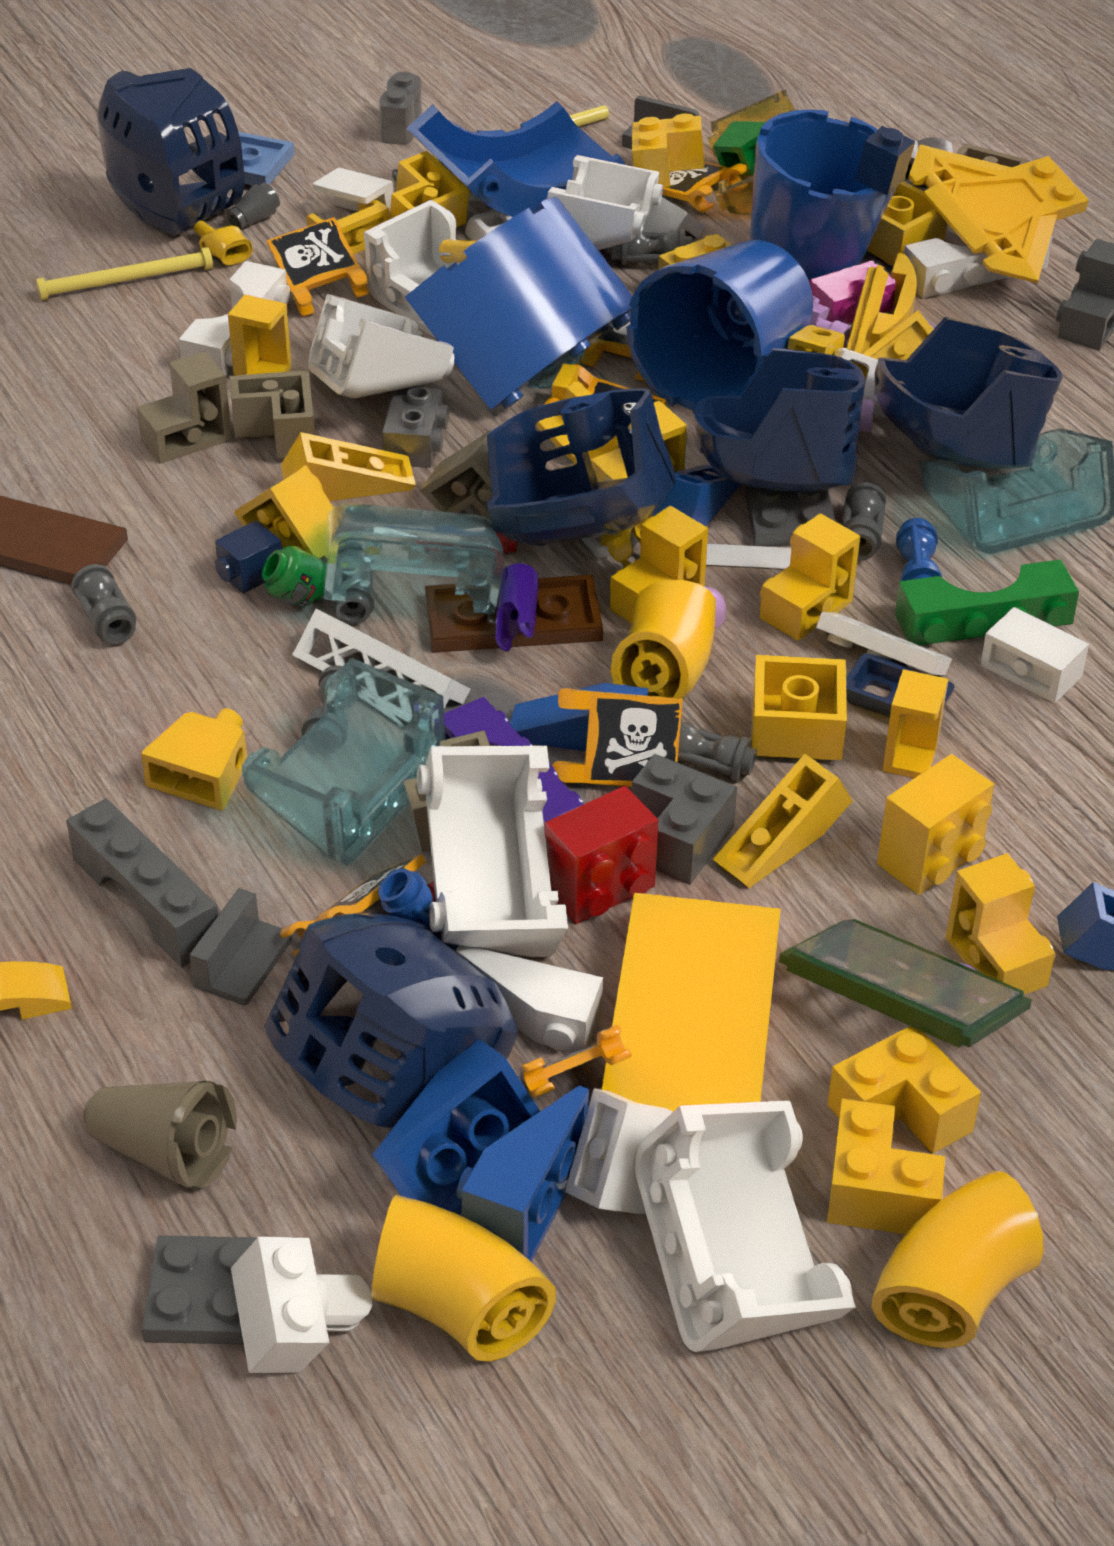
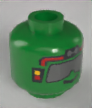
M289 545L281 550L273 551L263 566L262 578L265 580L267 592L293 607L304 608L313 601L320 600L328 586V580L325 578L326 568L323 561L296 546Z

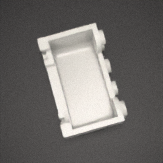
M429 200L365 231L364 241L367 284L372 296L396 314L413 319L417 322L420 329L434 337L405 299L407 294L445 265L448 268L454 264L444 263L440 259V256L450 254L439 253V246L445 239L456 240L455 217L443 206Z

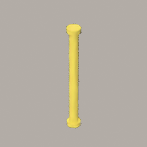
M209 247L200 248L198 253L47 281L44 280V277L37 278L36 285L40 300L42 301L47 300L48 295L204 267L205 270L213 269V261Z

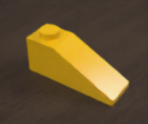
M302 432L298 435L281 464L283 479L307 465L312 475L316 476L320 481L323 492L329 501L411 491L416 486L409 456Z
M804 754L713 860L749 889L822 837L853 800L837 776Z

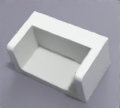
M1013 607L986 632L980 666L1056 703L1082 677L1089 644Z

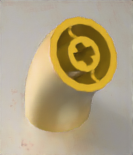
M665 580L651 584L641 590L635 599L630 633L619 643L612 655L610 671L613 684L648 688V696L683 698L684 700L703 674L713 646L716 599L711 591L698 583L686 580Z
M991 1171L964 1184L944 1197L923 1215L898 1243L881 1273L871 1304V1309L877 1320L891 1332L908 1341L928 1347L954 1348L964 1346L973 1340L986 1310L996 1296L1010 1282L1040 1266L1044 1254L1043 1233L1037 1212L1020 1184L1005 1172Z
M395 1195L392 1198L383 1225L374 1266L371 1290L373 1301L395 1306L433 1323L458 1341L478 1361L491 1362L505 1358L524 1347L540 1332L550 1318L556 1303V1287L528 1258L505 1240L456 1213L400 1195Z

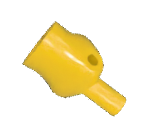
M202 220L198 221L194 226V232L201 236L199 241L200 248L209 247L211 256L219 258L225 265L244 262L253 252L252 242L243 236L237 226L230 225L215 230Z

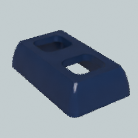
M863 654L846 677V700L853 705L890 717L892 702L903 669L918 673L923 672L871 654ZM949 681L947 684L944 707L950 699L955 688L954 684ZM869 685H875L889 690L890 694L887 698L864 690Z

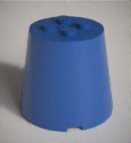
M795 110L769 119L761 127L755 152L750 240L767 241L787 251L799 263L808 281L861 263L896 190L895 188L889 195H886L855 180L865 141L878 129L854 117L850 118L849 123L827 118L829 111Z
M761 240L744 241L665 266L645 278L631 298L629 304L632 306L630 325L626 327L628 345L634 363L644 380L658 396L666 399V402L672 406L677 403L693 410L694 414L696 404L707 396L742 397L772 348L788 349L789 337L809 325L813 311V297L808 278L799 263L787 251L773 243Z

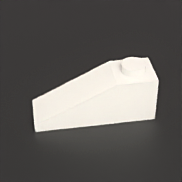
M458 945L456 953L486 978L496 983L509 1006L518 1030L534 1042L560 1051L576 1052L588 1047L602 1011L603 977L481 948Z

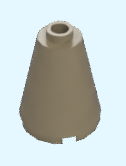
M211 1081L103 1087L87 1101L83 1114L87 1132L92 1138L187 1188L207 1187L221 1174L232 1151V1147L224 1145L228 1128L236 1130L237 1125L235 1101L229 1089Z

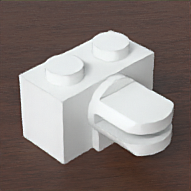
M257 1237L231 1267L249 1373H300L330 1343L327 1331H352L369 1314L372 1307L371 1291L362 1277L349 1274H316L309 1238Z

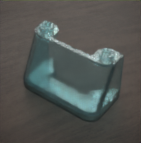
M1063 428L1050 430L1039 434L1038 448L1029 468L986 478V473L973 471L964 473L960 471L956 463L937 458L920 463L922 484L924 490L972 548L986 554L997 553L1101 526L1109 522L1114 517L1113 441Z
M342 503L335 506L329 512L325 533L323 599L345 601L348 588L360 582V586H369L371 570L456 577L455 594L464 595V592L469 594L473 600L474 613L495 614L504 567L503 546L492 522L486 517L474 514L356 503Z
M353 658L338 672H334L326 682L325 696L327 697L328 711L281 758L275 750L262 747L258 751L251 753L242 765V776L247 790L326 857L345 866L351 865L408 805L403 781L417 778L418 766L426 765L431 746H440L439 741L445 740L442 695Z

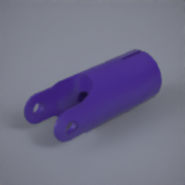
M511 564L501 573L495 639L498 646L505 652L511 650L512 639L520 631L527 638H531L534 634L539 577L536 570L527 564Z

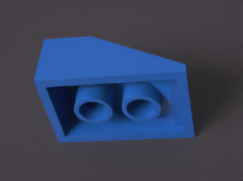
M478 1039L434 1075L372 1156L400 1196L423 1201L460 1215L462 1200L457 1198V1188L464 1170L467 1167L474 1168L486 1147L539 1113L540 1110L505 1056Z
M577 1086L486 1147L475 1167H467L460 1178L457 1188V1198L462 1200L460 1216L484 1227L505 1240L531 1262L567 1195L565 1189L588 1111L589 1089Z

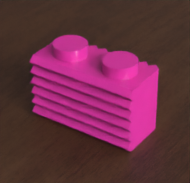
M872 260L809 280L812 296L820 300L819 304L830 308L826 320L830 322L838 320L846 324H853L867 269L869 267H877L878 264H875ZM890 274L888 275L881 302L880 313L890 312L893 308L896 282L894 278L891 279Z

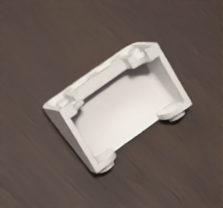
M577 155L573 160L572 180L567 181L566 190L552 187L548 191L547 199L558 197L597 250L631 242L636 235H641L644 221L651 212L653 205H660L663 185L658 184L660 172Z
M327 294L310 349L308 368L338 395L355 399L440 381L444 375L448 376L452 371L455 359L454 353H452L454 347L442 341L437 342L422 337V332L418 330L417 322L411 318Z
M431 746L426 765L418 766V793L426 794L436 902H431L430 928L432 932H439L442 942L531 958L551 957L568 929L566 906L556 905L558 902V891H551L542 813L547 802L546 792H542L541 780L538 779L540 772H548L549 770L547 746Z
M790 1101L679 1106L643 1139L637 1147L634 1165L637 1183L679 1332L684 1344L691 1351L717 1350L842 1318L856 1307L852 1296L851 1283L843 1270L833 1263H821L814 1266L784 1170L796 1158L803 1142L802 1130L796 1121Z

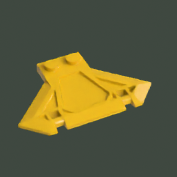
M920 144L909 174V179L914 185H926L929 188L923 192V195L973 254L985 253L988 256L983 260L982 264L989 272L1038 284L1055 221L1086 211L1089 199L1050 156L1015 167H1008Z

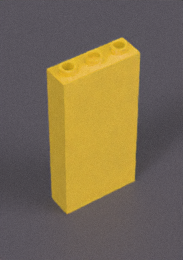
M634 893L612 1027L620 1025L622 1030L620 1033L621 1041L626 1050L630 1049L632 1057L614 1065L606 1062L602 1090L613 1092L636 1103L664 1107L673 1112L679 1106L761 1101L781 909Z

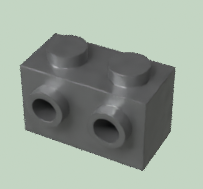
M414 386L394 390L382 432L384 451L409 456L412 467H432L435 452L441 453L443 429H447L449 420V406L442 405V389Z

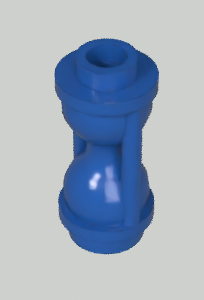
M912 518L905 521L896 534V546L902 557L908 561L902 570L900 581L935 576L943 578L937 564L931 560L938 543L937 531L925 519Z
M405 868L392 871L381 882L378 890L383 909L391 916L413 920L430 928L429 912L433 896L426 880L419 873ZM433 932L440 939L439 932ZM445 943L456 952L458 945Z

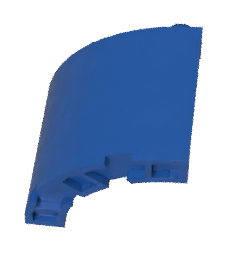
M558 101L536 117L521 123L520 129L505 132L502 129L492 131L477 130V132L468 131L444 117L433 104L407 127L409 132L477 198L498 212L512 217L528 208L532 212L540 202L547 199L548 191L552 187L566 190L567 181L572 180L573 160L577 155L626 165L617 153L612 157L581 130Z
M558 197L546 199L540 202L532 212L528 208L501 224L465 249L463 253L467 258L458 265L455 262L448 268L444 265L405 296V299L437 341L448 343L454 347L452 352L455 357L454 363L490 410L501 405L505 410L524 396L520 391L522 388L568 354L572 359L576 358L591 346L589 343L590 339L613 326L618 331L631 320L632 306L629 305L632 298L631 293Z

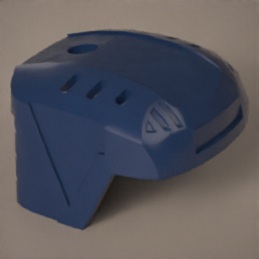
M192 68L143 76L122 70L107 80L97 111L106 176L113 191L132 213L150 226L168 235L176 236L187 231L189 227L195 225L198 221H203L235 205L242 198L245 179L243 155L233 113L221 93L204 80L200 74ZM214 113L220 115L226 135L218 132L213 117ZM200 120L205 121L210 132L205 137H203L198 123ZM185 127L191 129L195 142L188 143L184 132ZM191 169L204 180L197 183L179 184V176L189 172ZM232 189L231 197H228L227 193Z
M944 317L907 360L878 358L874 373V395L877 397L880 407L888 419L911 439L914 445L921 451L939 459L968 467L1014 469L1031 466L1038 448L1039 433L1045 425L1046 415L1054 401L1053 396L1059 389L1063 377L1059 368L1045 355L1017 337L994 328Z
M772 348L742 397L707 396L696 404L694 410L696 446L711 467L722 476L733 482L754 488L785 492H808L828 490L852 484L858 455H856L866 382L863 372L856 364L842 357Z
M649 389L614 390L549 403L521 412L487 434L492 497L487 503V510L495 531L520 543L545 546L549 543L610 534L615 536L638 525L652 515L665 501L676 482L673 465L664 443ZM626 403H636L630 410V413L626 411ZM558 415L562 416L564 425L543 431L535 429V424L541 420ZM560 435H567L568 445L547 451L541 450L540 445L543 441ZM616 436L628 478L597 482L588 451L604 446ZM573 454L576 457L577 463L553 470L546 468V463L557 457Z
M381 913L345 914L309 924L299 944L300 950L264 1025L268 1038L282 1058L321 1094L358 1118L373 1125L393 1128L441 1068L478 1039L507 1059L518 1034L509 1006L495 982L486 978L463 957L442 942L426 925ZM347 981L363 994L356 1010L355 1018L350 1016H320L323 1009ZM286 1021L288 1023V1034L283 1031L279 1022ZM378 1038L399 1050L401 1056L397 1059H392L372 1049ZM366 1060L390 1074L389 1080L381 1081L361 1071ZM358 1083L379 1095V1101L371 1103L361 1099L348 1091L345 1086Z

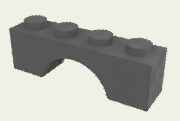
M107 798L68 818L66 823L73 860L99 886L111 879L118 882L140 909L153 940L181 968L191 963L190 953L218 916L217 904Z

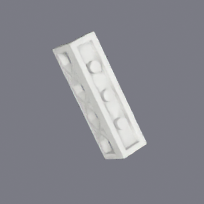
M315 609L292 654L323 671L331 666L329 663L334 661L336 665L346 667L344 657L359 651L362 652L366 670L357 674L361 677L362 681L369 679L370 686L363 683L362 693L432 730L438 722L437 716L442 714L449 698L463 704L470 691V688L318 609ZM320 631L329 635L333 652L316 658L309 653ZM340 641L349 646L342 648ZM374 659L382 664L375 666ZM394 669L397 672L400 688L384 694L381 692L377 675ZM408 677L416 682L409 684ZM428 687L436 691V694L426 714L423 715L415 710L411 693ZM403 697L404 704L395 699Z

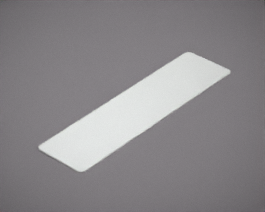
M707 544L706 565L786 569L790 566L791 548Z

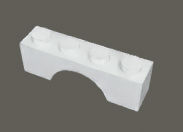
M1052 235L1042 269L1048 268L1049 256L1053 239ZM938 238L905 245L904 254H906L914 267L917 280L916 292L922 299L1009 277L989 272L982 264L983 260L988 256L985 253L973 254L967 246L954 245Z
M245 261L229 280L232 309L244 294L286 304L289 302L291 291L287 285L285 269ZM228 314L216 318L195 319L179 338L181 358L206 351L227 377L233 369Z

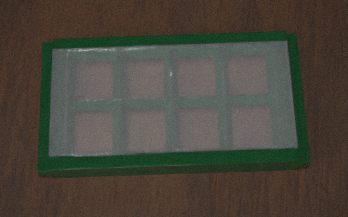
M856 919L843 920L780 953L779 963L786 965L787 971L958 1048L963 1045L971 1047L1029 1010L1032 999L1023 996V990Z

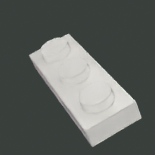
M822 611L816 627L828 632L827 640L837 645L852 648L853 643L868 648L867 654L891 661L893 658L907 664L906 667L929 675H946L952 658L837 612Z

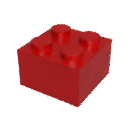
M626 785L545 822V840L551 891H558L557 904L566 906V915L575 925L593 916L604 914L608 909L632 898L634 893L644 894L649 889L655 887L659 820Z

